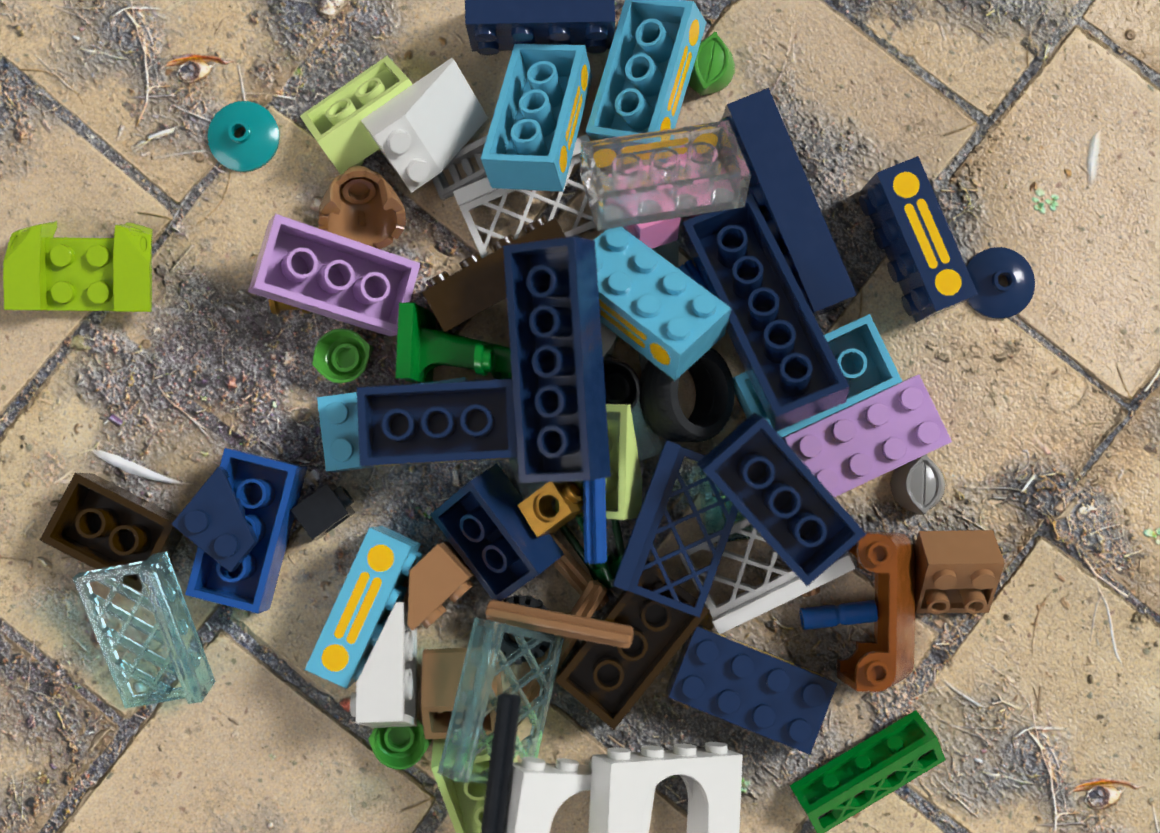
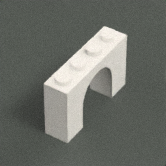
M706 742L705 748H696L695 745L674 744L673 750H664L663 747L648 745L641 746V752H631L630 749L613 747L607 749V754L592 755L588 833H642L643 811L648 796L658 783L673 775L681 776L688 793L687 833H739L743 755L729 750L728 744L722 742Z
M523 757L522 762H513L505 833H550L552 820L564 801L578 792L590 790L592 759L589 760V765H581L578 761L567 758H557L556 764L545 763V760L535 757ZM656 786L648 796L644 807L642 833H649Z

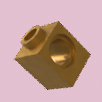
M573 481L548 482L517 506L538 538L554 533L583 512V495ZM553 496L559 503L558 513L553 510L551 505Z

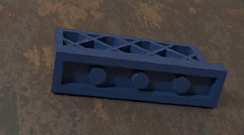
M666 440L614 578L613 586L700 618L738 510L731 504L729 512L727 511L724 503L729 501L728 498H721L716 485L706 474L705 478L686 486L679 472L684 457L699 462L705 455ZM677 479L681 489L672 492ZM708 481L717 502L697 510L688 490ZM683 492L693 513L672 521L666 508L668 500ZM720 506L726 519L723 529L708 535L699 514ZM664 514L668 524L659 528ZM695 517L704 537L684 546L675 525ZM671 528L679 549L659 558L653 541L656 534ZM720 535L716 548H714L711 539ZM707 542L713 555L710 565L695 571L686 550ZM651 550L655 560L645 564ZM682 553L691 573L670 582L662 562ZM658 564L666 585L653 591L637 586L642 571ZM707 571L703 584H701L698 575ZM691 578H694L700 591L694 607L680 602L673 588ZM669 589L673 599L659 593Z

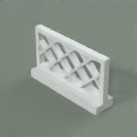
M588 134L576 139L565 187L568 184L586 192L579 211L559 203L563 192H559L556 201L536 194L537 190H532L531 192L519 189L491 188L488 177L453 191L481 258L488 255L486 249L491 236L500 240L505 237L493 232L501 212L521 220L514 240L518 239L524 222L530 224L534 221L526 218L533 198L553 206L548 221L554 218L557 208L577 215L572 230L564 233L566 237L577 236L616 219L614 215L610 216L609 214L595 218L583 213L590 194L603 198L607 192V183L599 165L593 164L590 161L593 146ZM588 160L593 172L589 187L569 179L573 166ZM595 180L597 181V184L601 192L592 189ZM518 191L530 196L523 216L503 208L509 193ZM502 197L499 206L489 203ZM482 205L497 210L490 230L475 225L469 211ZM581 217L590 221L578 226ZM478 231L488 234L484 244Z
M744 517L734 522L730 533L731 535L736 532L750 537L744 556L724 550L722 555L742 562L737 579L733 580L717 574L714 577L715 581L734 586L731 598L716 606L709 593L705 605L710 610L709 612L713 618L712 622L720 635L856 569L847 551L811 584L806 586L791 569L786 570L774 566L778 555L775 551H773L770 564L749 558L754 539L766 541L759 533H756L757 531L754 528L752 531L743 529L751 525ZM720 535L711 539L712 543L717 542ZM707 542L686 550L695 571L699 570V568L695 567L690 555L701 549L710 551ZM680 553L679 556L682 562L684 563L688 573L690 574L691 572L684 559V556L682 553ZM746 563L767 570L762 584L751 586L741 582ZM707 571L698 575L701 584H703L701 576L705 577ZM772 572L780 574L770 579ZM692 578V580H693V582H694V584H695V586H696L698 592H700L699 589H698V587H697V585H696V582H695L694 578ZM738 588L746 590L745 592L736 596Z

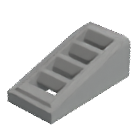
M487 135L463 147L445 167V169H449L454 184L449 186L443 171L432 178L441 200L454 196L453 191L487 177L481 162ZM474 157L480 168L477 172H475L470 160ZM459 163L462 164L467 175L464 179H462L457 168Z

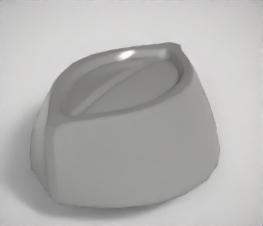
M927 454L896 468L890 481L894 500L900 506L916 515H925L928 510L935 507L941 501L946 486L940 468Z

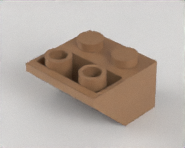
M993 530L918 532L915 544L916 614L989 613L1005 565Z
M447 541L437 544L409 571L407 626L412 631L420 625L427 629L447 611L443 604L448 599L455 603L474 585L469 580L474 574Z
M498 647L424 649L422 657L421 713L425 739L493 737L498 696L503 694Z

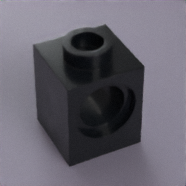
M326 483L291 509L312 540L322 538L355 513L350 506L354 503L351 495L342 485L337 487L334 483Z

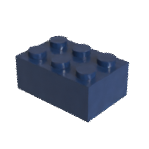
M498 464L493 465L470 480L434 510L430 516L491 599L502 601L541 574L562 557L564 553L550 534L537 538L517 506L524 501L523 497Z

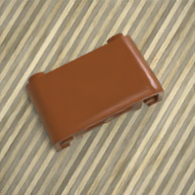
M864 531L866 535L851 547L848 552L857 560V568L875 572V603L878 620L874 622V642L856 641V650L850 657L837 659V678L856 692H880L907 678L914 667L915 547L912 540L905 534Z

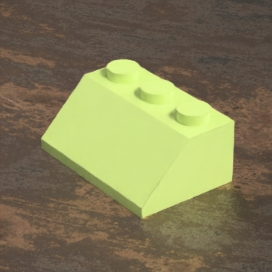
M386 56L304 112L300 117L338 172L343 174L349 167L361 166L364 159L374 152L380 151V148L361 120L413 84L400 68Z

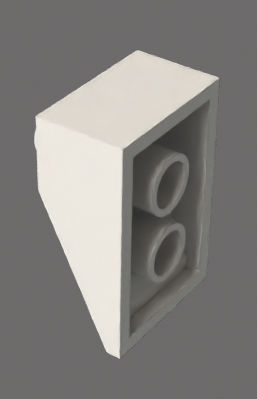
M450 58L361 121L397 175L412 193L441 173L488 117L455 60Z
M404 602L395 603L356 682V693L351 694L350 713L352 717H356V724L371 728L417 726V628L412 631L407 626L408 605Z

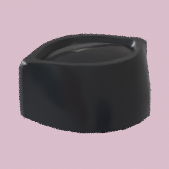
M608 354L603 357L606 404L630 405L632 412L640 397L639 378L628 364Z

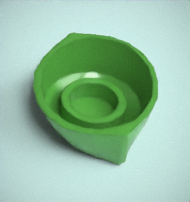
M713 32L709 37L701 40L688 83L701 96L713 94L726 88L732 81L735 73L732 53L718 36L717 32Z
M333 329L319 339L315 347L312 364L321 375L331 382H351L366 370L374 347L352 330Z
M417 719V726L374 728L369 736V743L379 762L395 770L414 766L420 761L433 739H425L423 724L419 719Z

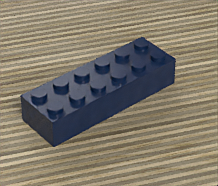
M769 88L727 104L716 134L722 150H728L733 161L730 164V168L736 183H742L746 194L753 195L814 317L843 306L857 294Z
M749 194L684 221V243L707 291L731 308L726 328L727 333L774 430H781L846 403L850 386L753 195Z
M572 236L503 246L519 483L587 481L610 477L595 241Z

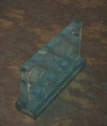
M167 552L152 554L145 561L77 573L72 578L125 708L186 698L188 704L199 703L204 700L216 681ZM138 574L143 586L141 594L122 584L125 576ZM97 581L111 589L106 600L92 592L90 582ZM116 592L135 602L130 613L111 603ZM140 606L153 613L156 620L154 627L135 617ZM105 613L124 622L120 632L106 626L103 619ZM129 625L148 636L143 646L124 636ZM152 639L166 646L169 653L167 659L147 649ZM118 645L137 655L132 665L119 658L116 651ZM142 658L161 668L156 678L137 668ZM166 671L177 677L181 687L172 688L160 681L164 672ZM132 677L149 686L150 689L147 693L134 695L129 684L130 678Z
M474 618L438 769L439 774L454 781L465 783L471 781L487 784L489 767L482 773L472 772L475 756L484 749L491 756L494 731L487 736L482 725L484 717L492 710L496 711L498 696L496 697L491 686L493 678L502 671H504L511 686L501 694L510 693L520 696L523 709L520 710L518 723L528 716L532 724L529 736L521 742L518 736L516 737L514 758L517 755L520 756L521 760L523 757L538 758L564 638L495 621ZM504 632L513 634L520 647L507 658H505L500 649ZM524 637L532 639L526 643ZM542 641L549 642L548 657L538 665L531 649ZM524 655L532 670L517 681L510 665ZM536 678L541 687L539 696L529 703L522 688Z

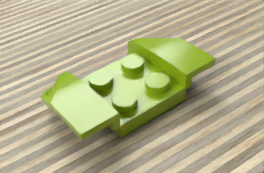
M57 221L22 228L11 234L3 261L4 310L152 312L153 230L151 228L127 222L115 225L114 238L54 237L57 229Z

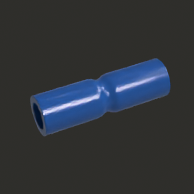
M874 600L841 603L837 606L805 607L799 610L803 630L835 627L839 624L871 623L878 620V612Z

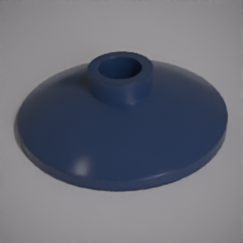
M1003 247L989 248L976 254L966 265L978 293L977 296L967 300V302L979 314L993 319L1009 318L1020 313L1030 303L1035 290L1034 273L1027 260L1016 251ZM999 275H1004L1008 279L1006 287L998 283Z

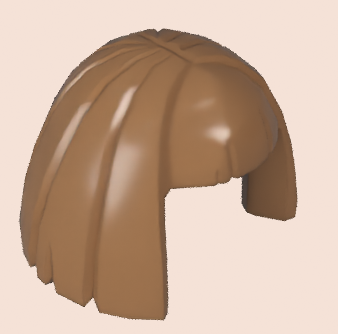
M359 165L349 167L343 174L334 178L324 194L318 215L319 229L377 249H382L392 244L393 238L398 239L406 225L405 208L392 186L378 172Z

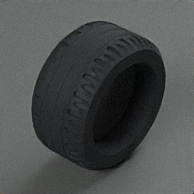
M710 348L688 368L696 389L695 406L688 419L682 412L678 400L680 377L674 380L651 361H647L640 377V408L647 424L654 433L663 439L673 442H703L719 434L729 421L735 398L733 377L724 358L713 348Z

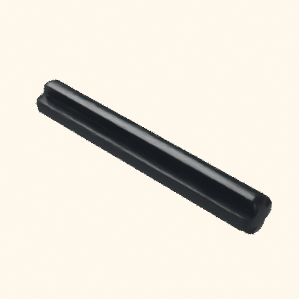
M503 693L498 696L481 833H505L521 705L520 696L515 694Z

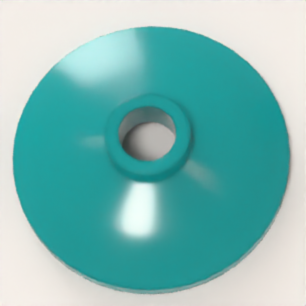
M238 101L226 105L215 114L209 125L208 144L213 156L223 166L233 171L250 172L263 167L273 158L279 146L280 132L275 118L266 108L254 102ZM244 127L246 130L244 136L236 138V130Z

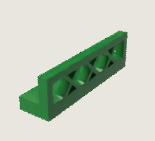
M917 710L791 784L790 788L817 833H825L944 762L946 759L937 736ZM930 750L932 751L931 753L919 759V757L923 754L927 753ZM896 771V773H895L894 775H892L891 777L887 778L888 775H890V774H892L893 772ZM865 790L861 795L854 798L855 795ZM832 810L831 813L827 814L826 816L818 820V817Z

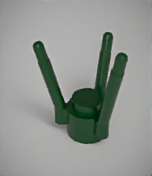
M578 514L576 521L584 535L583 516ZM611 519L618 556L615 557L613 551L607 552V561L601 564L586 563L584 560V548L566 525L562 526L560 530L589 569L593 580L598 579L607 589L614 587L613 581L625 551L619 520Z

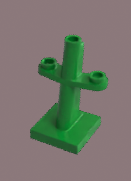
M399 303L396 379H405L406 382L417 384L433 382L434 368L443 365L474 369L476 374L482 376L491 372L495 380L512 379L510 347L435 330L436 316L434 313L415 303Z

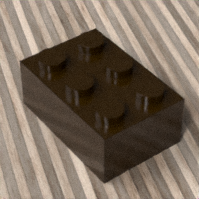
M75 473L45 528L40 541L140 592L156 588L183 534L171 525L178 516L93 473Z

